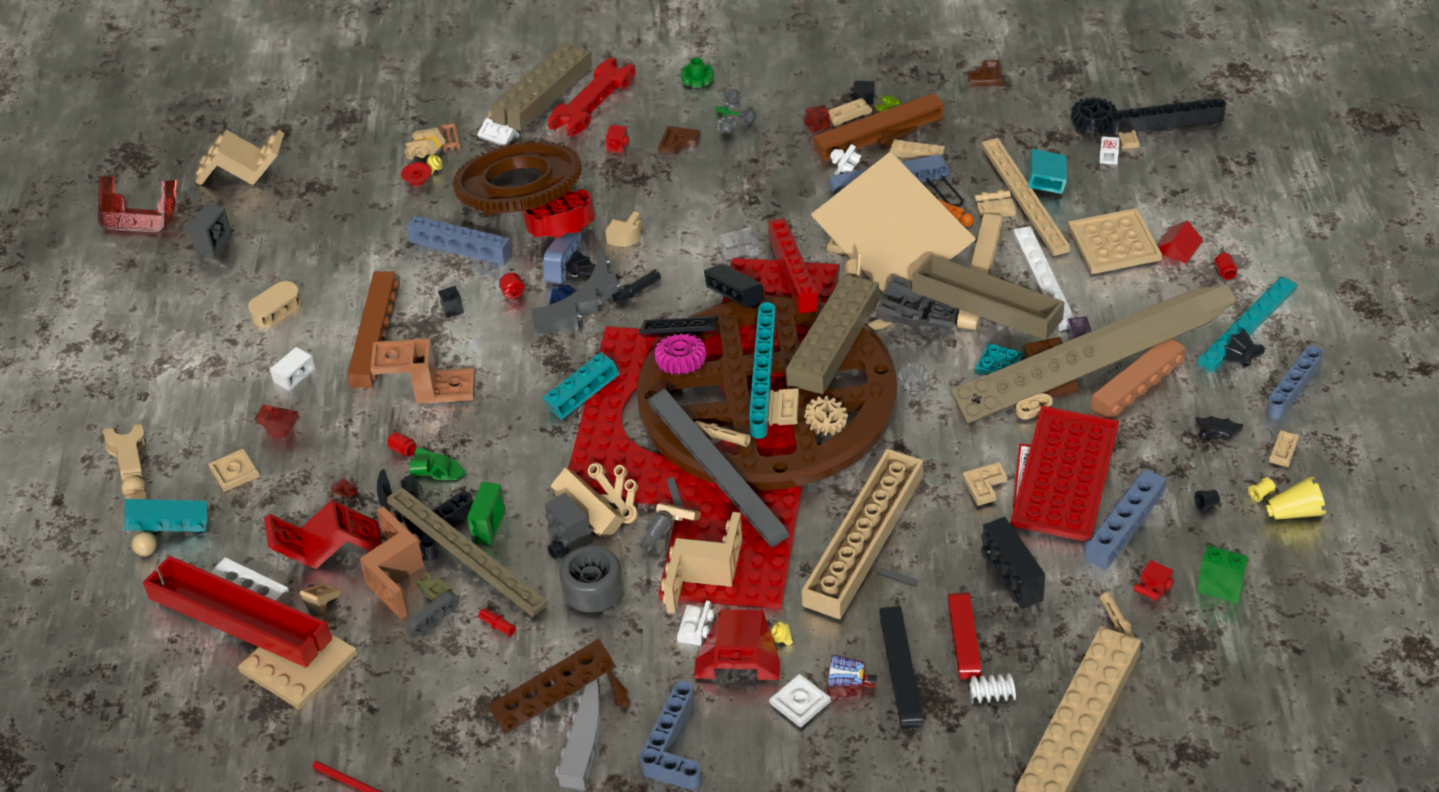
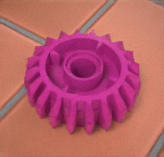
M681 333L680 335L674 334L671 337L667 336L666 339H661V342L657 343L655 348V361L665 373L671 372V375L678 373L680 376L681 373L695 372V369H700L706 360V347L701 338H697L696 335L690 336L689 333L686 335Z

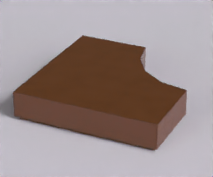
M984 60L980 68L969 71L967 74L969 87L1002 85L1000 60Z
M667 126L658 146V152L675 154L682 147L696 145L701 135L700 130Z

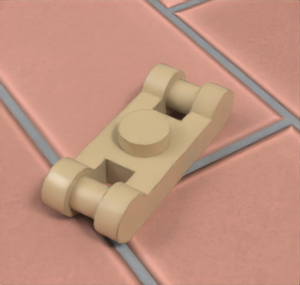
M860 98L827 111L826 117L835 127H839L843 122L862 115L869 116L872 113V108L866 105L867 103L864 99Z

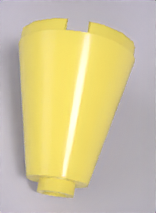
M1314 476L1305 478L1269 499L1268 505H1265L1268 516H1273L1274 520L1326 515V510L1322 511L1321 508L1325 503L1319 485L1312 482L1315 479Z

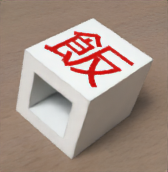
M1102 137L1100 164L1117 165L1119 138Z

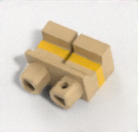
M438 128L415 131L412 134L414 140L405 143L407 148L404 153L408 159H414L416 156L423 158L426 155L435 154L446 141Z

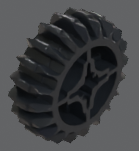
M1086 97L1085 100L1080 99L1079 102H1075L1071 110V122L1076 127V130H1081L1082 133L1088 132V135L1090 133L1095 135L1097 133L1103 134L1104 131L1109 132L1110 113L1117 111V109L1112 104V101H1107L1106 98Z

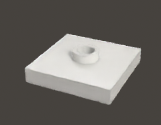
M799 673L773 695L769 701L772 706L801 728L831 702V697Z

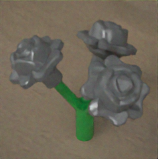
M732 89L724 91L722 101L725 102V107L717 106L715 108L717 113L723 114L721 120H717L718 125L716 129L720 130L721 134H730L731 131L736 129V121L732 117H727V114L743 118L745 126H750L751 123H754L757 116L756 111H753V106H748L744 112L728 110V107L734 109L736 106L739 107L741 105L742 96L739 95V91Z

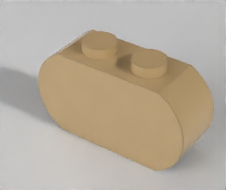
M280 281L250 300L248 308L254 325L260 328H270L298 310L302 303L296 284L289 281Z

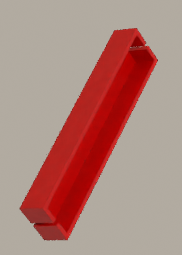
M170 555L157 567L158 571L154 570L143 581L150 600L305 668L318 656L317 651L321 652L332 640L327 622Z

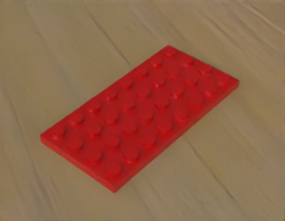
M1042 406L1011 516V526L1084 542L1091 540L1119 421Z

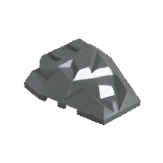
M892 275L886 294L878 306L876 317L884 322H898L908 325L922 323L925 326L949 328L953 326L959 309L912 292V281Z

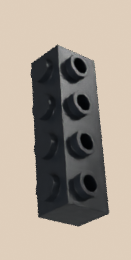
M723 263L704 270L706 287L744 307L755 306L758 302L764 300L762 283Z

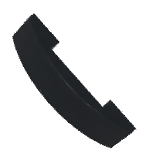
M385 469L380 471L377 479V496L380 508L384 506L390 512L391 509L386 497L390 496L392 491ZM394 511L393 513L400 523L403 522L401 513Z

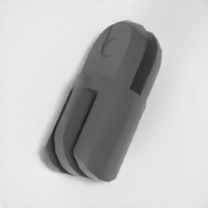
M659 511L647 525L646 531L648 533L640 544V547L643 549L650 536L654 537L646 550L647 552H650L657 540H662L670 529L672 516L668 511Z

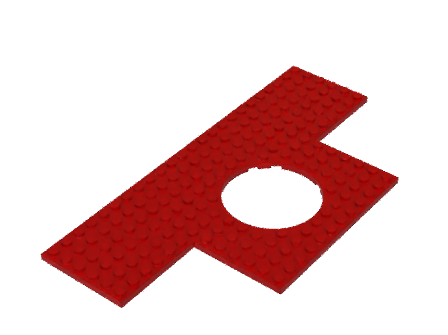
M732 258L731 268L762 283L764 288L763 296H791L777 260ZM805 262L817 290V301L826 304L837 286L840 264ZM723 297L722 302L730 301V299ZM757 324L746 325L739 329L743 355L755 354ZM795 325L800 346L810 328ZM606 326L599 353L602 352L613 360L620 374L586 400L568 469L578 474L598 494L608 495L598 480H594L589 476L588 468L593 463L602 465L606 471L605 477L615 489L616 475L614 474V468L622 465L627 469L624 485L629 479L638 483L634 503L656 505L659 503L674 505L667 482L668 478L674 477L682 506L700 511L701 515L700 520L683 518V521L674 520L662 575L663 579L667 576L665 573L666 564L671 560L670 548L675 545L676 538L722 543L723 536H727L728 533L726 532L727 520H731L732 512H741L717 484L685 472L670 462L664 455L643 449L628 437L622 426L624 409L632 398V394L637 390L643 363L649 352L662 337L643 338L639 334L640 328ZM775 331L774 352H779L778 339ZM715 334L703 341L706 347V360L704 362L716 361L722 358L720 334ZM784 372L772 373L771 390L779 392V390L786 389ZM746 376L749 398H751L753 376ZM776 423L772 426L768 424L767 435L764 438H756L758 453L764 457L794 453L796 445L792 424L778 425ZM720 440L714 445L720 451L737 455L736 444ZM623 469L619 470V475L623 472ZM634 483L629 485V489L633 488ZM623 486L622 500L626 502L628 492L625 486ZM803 486L777 490H753L786 528L789 537L776 547L771 548L741 513L743 540L732 587L683 582L679 601L698 603L711 601V604L782 610ZM660 584L658 595L659 599L663 600V595L665 591L661 590Z

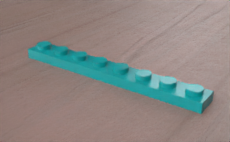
M1281 276L1198 358L1197 364L1215 372L1225 362L1226 349L1224 347L1230 344L1231 336L1241 333L1242 329H1245L1250 337L1297 289V283Z

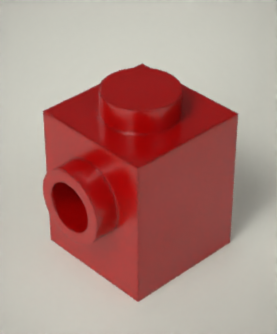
M609 126L605 138L607 151L624 153L625 147L629 144L626 126Z

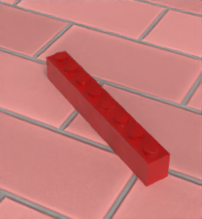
M786 219L768 221L769 242L798 313L816 312L817 290Z

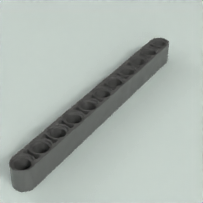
M663 388L647 399L656 414L771 548L776 547L789 537V533L782 523L666 389Z

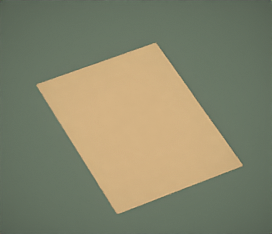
M892 152L886 154L811 214L851 259H858V253H861V270L871 281L879 283V289L884 295L892 275L912 281V274L920 265L922 266V263L930 254L950 261L976 240Z

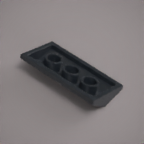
M719 317L644 320L639 334L643 338L667 337L674 334L680 335L681 333L683 335L688 333L690 335L718 334Z

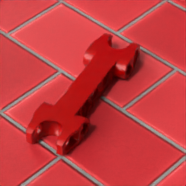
M610 57L602 62L595 69L593 74L594 80L568 105L560 103L553 110L548 119V128L556 130L560 126L567 125V136L575 137L584 131L591 122V113L616 88L624 90L630 85L636 74L635 65L627 64L623 68H617V58Z

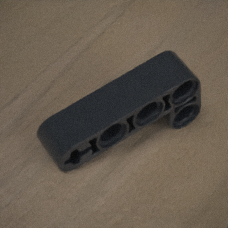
M460 492L432 511L454 528L467 520L473 504V497L469 492ZM414 523L408 526L409 532L415 533L420 539L421 543L419 546L424 555L422 559L426 561L436 559L439 555L437 542Z

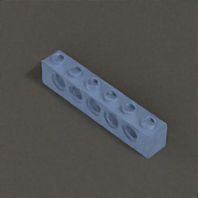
M414 216L407 225L410 243L505 265L512 255L510 238L419 216Z
M1147 469L1141 475L1136 476L1132 487L1126 489L1123 499L1116 502L1113 512L1107 514L1104 524L1101 527H1097L1094 537L1086 542L1084 546L1085 561L1107 571L1165 493L1167 478Z

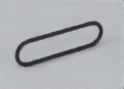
M941 175V178L944 180V182L951 188V190H952V191L959 197V199L961 200V202H960L959 204H952V205L957 206V207L960 206V205H962V204H963V198H962V197L958 194V192L951 186V184L944 178V176ZM926 178L929 184L936 190V192L943 198V200L951 204L943 196V194L936 188V186L929 180V178Z

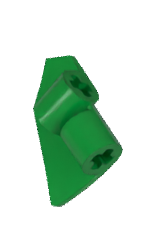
M416 447L415 459H410L409 463L411 476H431L436 480H458L466 474V471L456 459Z

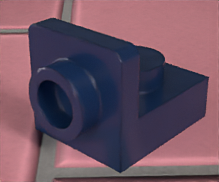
M569 285L552 288L549 305L563 300L577 290Z

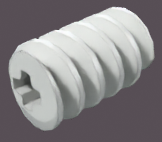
M1010 673L1006 674L1005 680L1002 674H998L996 680L991 674L987 681L985 676L981 675L979 682L975 676L971 677L969 683L971 704H973L975 697H977L979 703H982L983 697H986L987 702L990 703L992 696L999 702L1000 695H1003L1005 701H1008L1009 695H1012L1014 701L1016 700L1015 684Z

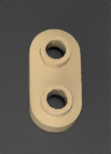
M1040 393L1021 400L1016 405V415L1021 419H1031L1039 416L1041 405L1052 407L1053 399L1048 394Z

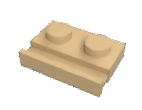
M799 389L779 390V392L770 390L769 425L772 426L776 423L778 425L798 424Z

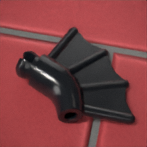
M577 251L567 262L566 270L570 272L572 277H577L579 274L591 275L596 264L590 261V257L584 256Z
M1242 329L1241 333L1231 336L1230 344L1225 345L1226 357L1224 361L1241 363L1242 366L1249 367L1252 359L1264 354L1265 347L1262 344L1254 345L1246 330Z
M1213 416L1195 418L1202 428L1199 431V437L1202 440H1230L1232 434L1243 427V424L1232 422L1229 418L1220 419Z

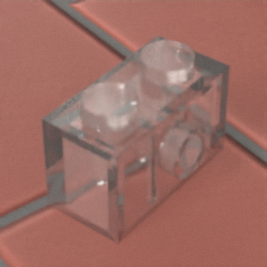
M751 227L717 236L718 250L724 263L730 262L732 258H745L759 254L758 240Z

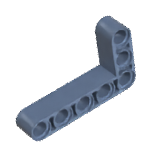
M680 681L673 687L640 754L642 773L645 776L693 790L702 783L699 763L670 754L694 704L693 687L690 682Z

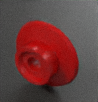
M412 163L403 168L401 177L413 186H420L430 177L432 169L425 163Z

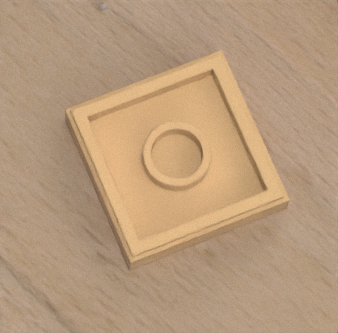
M244 448L208 464L223 492L260 477L258 470Z

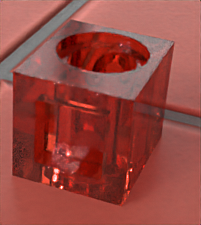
M825 105L805 109L804 125L805 127L808 126L810 132L830 128V114Z

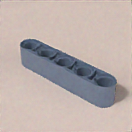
M1316 346L1307 347L1270 394L1267 405V415L1274 419L1282 418L1319 370L1322 358V350Z

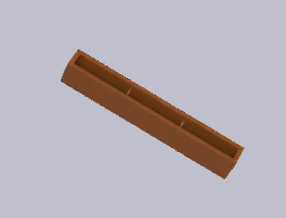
M935 93L837 127L813 136L814 150L823 161L831 159L830 155L835 149H842L846 153L851 144L856 146L855 149L877 142L883 138V132L897 131L914 126L919 127L944 118V103Z
M395 271L373 272L347 373L350 388H373L374 380H377L378 374L372 375L370 370L373 342L387 340L390 315H393L394 310L393 302H396V290H399L400 287Z

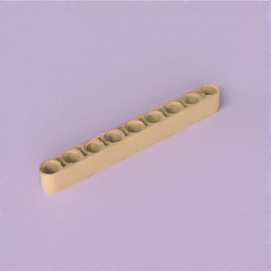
M984 213L971 269L990 275L1001 231L1002 215ZM960 309L957 328L976 330L980 316Z

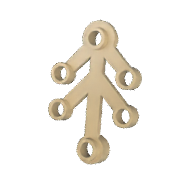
M599 463L591 464L588 468L589 476L594 480H598L608 494L599 495L607 503L616 504L619 509L614 510L625 519L623 523L631 524L635 522L638 517V511L634 506V499L638 483L629 479L624 485L627 469L622 465H618L614 468V474L616 475L614 489L605 477V468ZM623 469V472L619 475V470ZM634 483L633 488L629 489V485ZM623 486L628 491L626 503L622 500ZM629 510V515L625 516V513Z

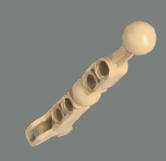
M142 423L133 424L132 431L125 435L115 433L113 427L104 428L106 451L118 459L122 480L121 491L125 499H147V486L142 479L138 453L145 447ZM136 531L131 546L135 554L147 557L156 551L157 540L148 531Z

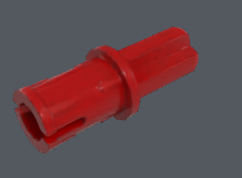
M486 608L479 611L478 618L489 624L493 630L497 629L508 637L514 635L516 625L503 619L502 615H496Z

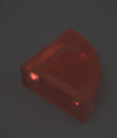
M344 478L332 484L330 488L334 493L346 497L355 496L358 492L357 488Z

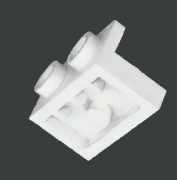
M488 118L485 119L477 134L479 138L502 145L503 147L506 144H510L513 136L518 138L520 135L516 129L509 128L508 123L506 126L492 122Z
M706 601L704 607L687 605L677 635V642L702 646L704 638H707L709 634V621L712 622L714 618V609H711V601Z

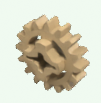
M825 396L824 400L817 397V401L812 399L810 404H807L804 418H806V424H811L810 430L817 429L816 434L823 432L824 436H827V433L830 432L833 436L835 431L840 433L842 427H845L848 414L845 413L846 408H841L842 402L835 403V398L828 400V396Z

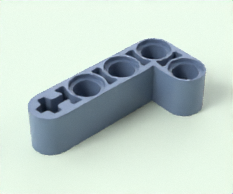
M581 231L578 233L570 232L564 234L563 237L555 238L544 255V281L546 283L562 285L565 283L566 264L581 244Z

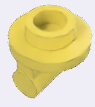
M433 154L427 159V165L432 169L431 174L435 170L442 169L441 158Z
M778 622L773 626L771 635L774 642H783L785 645L793 643L788 624Z

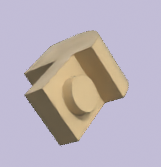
M633 211L627 222L613 219L605 230L607 244L627 247L637 243L640 240L639 231L642 228L640 213Z

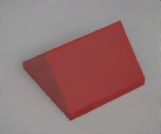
M1187 220L1170 227L1157 246L1162 255L1187 264L1202 244L1203 239Z

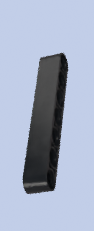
M1216 98L1113 111L1109 117V131L1118 134L1119 132L1129 133L1132 130L1137 132L1219 122L1225 118L1226 101Z
M901 605L879 608L901 729L923 727L922 709Z

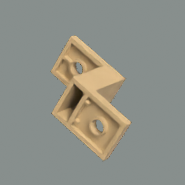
M226 130L222 135H218L215 145L211 144L207 151L208 154H204L199 161L201 165L195 173L197 175L195 182L202 185L214 168L219 166L254 185L277 157L284 132L278 130L275 135L271 134L267 145L263 144L260 149Z
M732 512L731 520H727L726 532L728 533L727 536H723L722 543L676 538L675 545L670 548L671 560L666 564L665 573L667 576L662 579L661 590L665 591L663 604H666L667 613H676L683 582L732 587L743 540L741 513Z

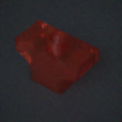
M262 405L255 420L256 423L262 425L267 430L269 436L286 439L299 418L298 411Z

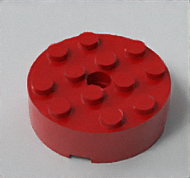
M570 189L567 193L550 203L522 211L526 230L533 237L554 236V238H560L570 232L578 233L581 231V228L589 225L596 218L592 195L584 189H579L578 192H572Z

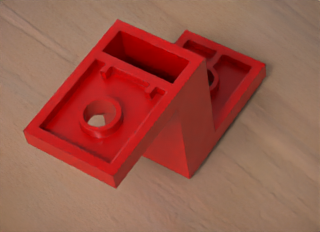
M334 500L325 505L301 528L270 513L264 518L268 548L314 569L323 564L347 541L364 548L368 552L382 544L378 521Z

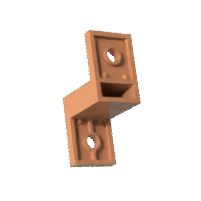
M430 338L373 342L371 374L410 372L417 404L474 400V368L437 370Z
M382 506L377 510L383 537L387 541L359 558L366 585L400 619H403L408 615L406 610L407 602L403 598L404 590L399 582L424 566L422 559L424 555L419 546L421 542L415 533L409 532L405 523H400L392 511L389 512Z

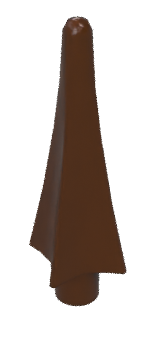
M914 126L897 131L883 132V138L878 140V144L880 146L886 144L889 148L892 146L894 139L900 140L916 131L918 127Z
M612 670L608 671L607 675L616 705L619 706L621 704L623 708L628 707L631 701L628 698L629 691L617 679Z

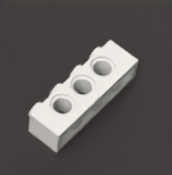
M224 558L210 572L282 604L288 605L292 601L288 587L228 558Z

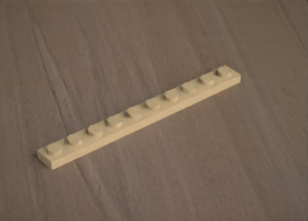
M996 138L982 142V149L1051 254L1057 256L1070 252V245L1032 188L1028 187V182L1000 140Z

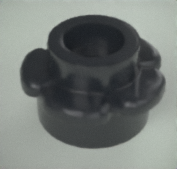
M553 540L547 546L548 553L554 560L564 557L566 550L561 542Z

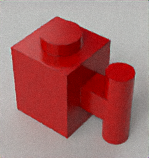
M1150 560L1141 573L1140 584H1136L1133 591L1158 601L1159 597H1163L1167 590L1170 591L1174 585L1175 580L1172 579L1173 570Z

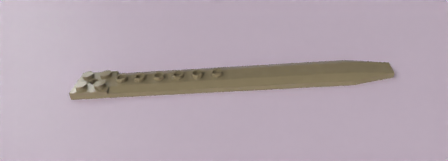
M1228 284L1189 290L996 372L950 390V393L966 425H969L1015 406L1021 400L1048 392L1207 325L1237 300ZM973 396L981 398L980 404L971 401L974 398Z

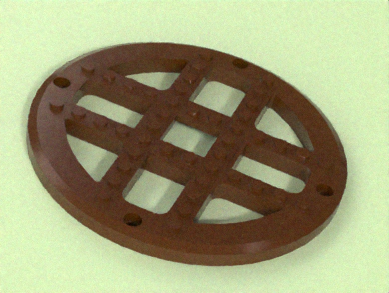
M765 295L763 296V301L758 302L755 306L747 307L732 300L722 302L687 317H719L718 334H720L722 358L716 361L704 362V365H701L700 369H695V372L681 373L680 376L678 373L671 375V372L665 373L664 370H660L655 361L656 343L643 363L637 386L640 419L646 434L662 455L685 472L716 484L656 414L647 399L663 388L669 393L677 389L721 384L724 386L726 401L680 407L694 423L696 421L707 424L714 423L718 427L727 426L732 428L733 431L750 435L751 440L747 447L736 444L737 455L720 450L719 452L752 490L787 489L823 480L859 461L878 443L889 427L894 415L897 402L896 370L887 348L868 326L864 325L837 370H861L865 374L866 383L861 386L828 389L824 394L787 386L786 368L800 347L795 325L811 329L825 303L817 301L816 312L798 313L792 296ZM765 302L774 304L776 310V334L779 352H774L772 373L784 372L786 389H799L798 424H792L796 451L789 455L764 457L758 453L756 438L750 434L749 414L751 398H749L746 376H753L755 354L743 355L739 334L741 327L757 324L758 308ZM715 334L696 335V337L701 338L703 342ZM825 396H828V400L835 398V403L842 402L841 408H846V412L859 411L845 429L822 445L816 444L814 429L810 430L811 424H806V418H804L807 404H810L812 399L817 401V397H820L822 400H824Z

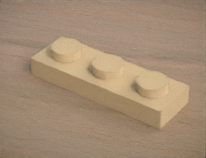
M894 139L890 152L896 157L918 159L933 155L943 156L945 146Z

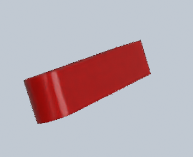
M970 593L948 594V607L959 679H971L972 676L979 679L982 675Z

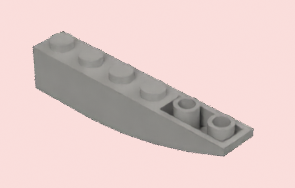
M597 679L585 685L583 694L579 695L578 711H574L572 719L573 727L568 730V742L566 746H563L561 752L562 761L556 767L555 776L558 777L560 787L586 790L600 738L601 709Z

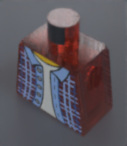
M832 654L827 682V695L831 697V700L861 699L864 687H877V675L866 674V663L864 661Z

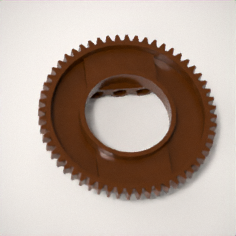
M536 140L532 143L520 141L519 144H516L514 142L512 145L506 144L505 147L502 145L499 148L494 147L492 151L487 150V153L481 152V156L475 155V158H470V161H466V164L461 165L462 168H459L456 175H454L453 188L456 197H458L461 203L464 202V205L468 204V207L473 206L474 209L483 211L485 217L499 213L519 212L545 205L567 193L578 182L577 179L580 178L582 166L576 151L570 149L569 146L565 147L564 144L549 143V141L543 143L542 140L536 143ZM538 168V172L541 173V177L537 180L520 186L500 187L490 184L496 176L513 169Z

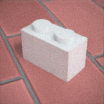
M295 347L276 363L270 371L273 382L290 391L315 369L312 355Z

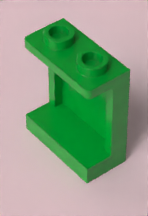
M1208 545L1201 561L1197 592L1239 604L1245 583H1243L1249 557Z

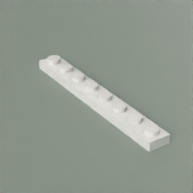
M1031 226L1013 229L1015 241L1039 292L1065 302L1063 320L1057 326L1058 332L1077 328V322Z

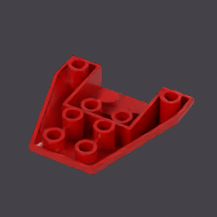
M721 609L695 659L694 679H715L716 669H757L758 680H779L780 658L763 610Z

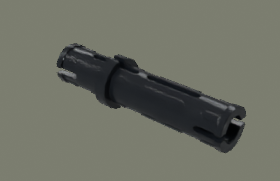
M654 269L635 282L626 284L622 290L612 294V300L619 305L624 300L635 297L636 293L660 280V273Z

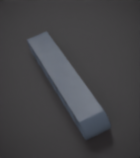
M933 155L902 162L920 182L927 181L926 178L933 180L941 178V175L945 177L950 171L942 155ZM867 169L831 177L829 186L833 195L835 196Z

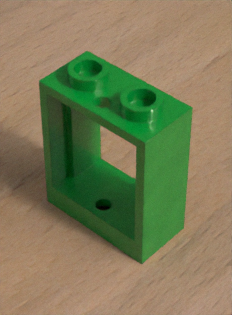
M481 482L467 516L471 539L474 544L492 546L506 512L501 484Z

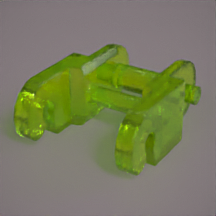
M882 95L881 99L886 103H882L880 107V104L877 103L876 109L885 111L901 105V101L891 95H887L886 98L885 95Z

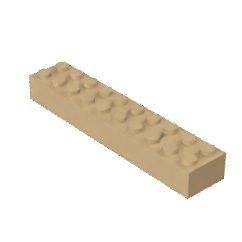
M886 449L803 587V607L841 620L921 482L924 460Z
M1100 626L1016 787V792L1072 791L1139 658L1141 640Z

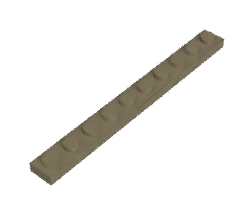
M400 488L387 497L388 504L533 617L547 607L548 601L404 488Z

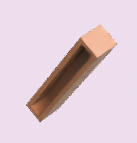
M1174 339L1153 347L1092 395L1091 409L1108 419L1119 415L1136 398L1144 395L1150 387L1158 384L1160 379L1165 375H1169L1175 367L1183 364L1186 358V347Z

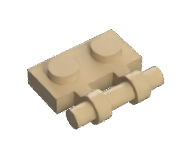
M997 190L994 193L981 192L979 195H974L975 202H980L977 203L980 220L983 219L984 213L1002 215V217L1016 215L1012 198L1005 199L1011 197L1010 191Z

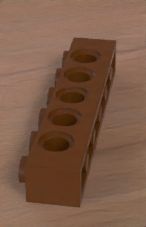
M598 638L490 703L488 707L503 733L506 734L616 666Z

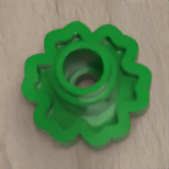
M692 58L690 63L681 69V81L684 85H691L692 88H701L703 85H709L714 80V69L710 64L705 65L701 58Z

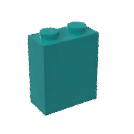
M1032 149L1027 162L1028 187L1063 194L1067 182L1066 155Z

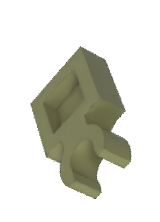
M428 572L424 573L425 581L416 579L417 586L423 590V594L432 602L445 592L452 591L451 587L441 579L436 578L433 581L431 574Z

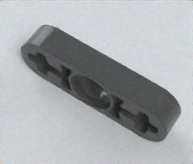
M452 591L445 592L408 621L407 629L413 635L420 636L455 610L459 605L460 598Z

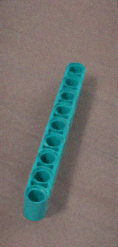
M769 302L762 303L759 306L749 414L750 434L757 439L764 438L767 435L769 424V403L776 331L775 305Z

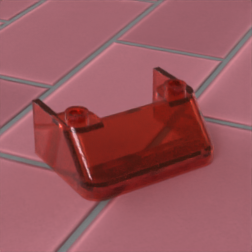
M99 176L98 224L101 228L155 233L162 232L166 228L175 209L176 180H162L161 199L158 201L157 210L126 208L125 197L121 194L113 193L114 176Z

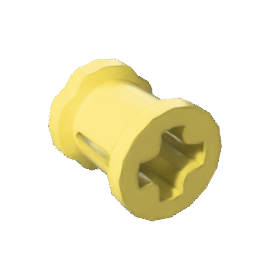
M1264 477L1257 485L1249 486L1248 493L1255 502H1260L1267 494L1275 493L1276 487L1271 479Z

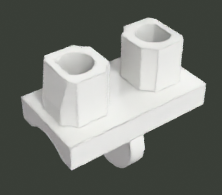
M851 144L845 154L842 149L832 151L830 155L834 164L838 163V168L834 172L835 175H839L841 172L843 174L852 172L854 167L857 166L861 155L854 152L856 146Z

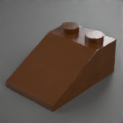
M1060 337L1024 344L1023 360L1063 344V341ZM1076 380L1045 392V394L1053 398L1079 392Z

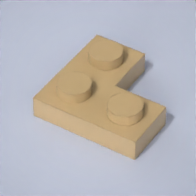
M1000 462L963 472L962 478L977 506L996 501V494L992 485L1006 482L1007 474Z

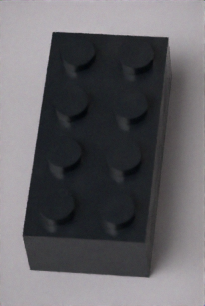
M1002 517L984 524L983 534H981V554L984 559L990 562L992 571L1000 577L1002 586L1004 588L1007 587L1013 602H1017L1019 607L1023 609L1044 601L1045 573L1007 518Z

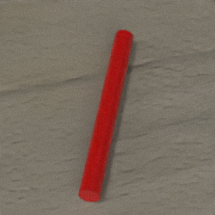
M319 761L313 763V769L362 792H383Z

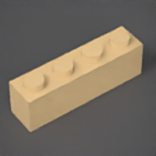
M564 468L551 484V487L556 491L554 494L557 497L566 493L588 516V522L593 526L592 531L599 537L604 535L611 538L625 519L574 471Z

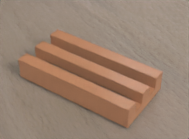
M456 124L440 125L441 135L445 139L443 129H446L449 143L445 142L443 144V150L447 151V148L454 150L453 147L456 146L459 149L460 143ZM449 128H453L456 142H452Z

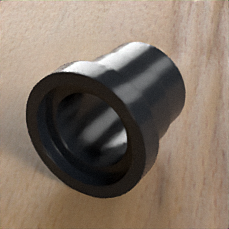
M1199 490L1195 492L1194 501L1197 508L1203 511L1207 510L1208 507L1219 504L1220 496L1216 490Z

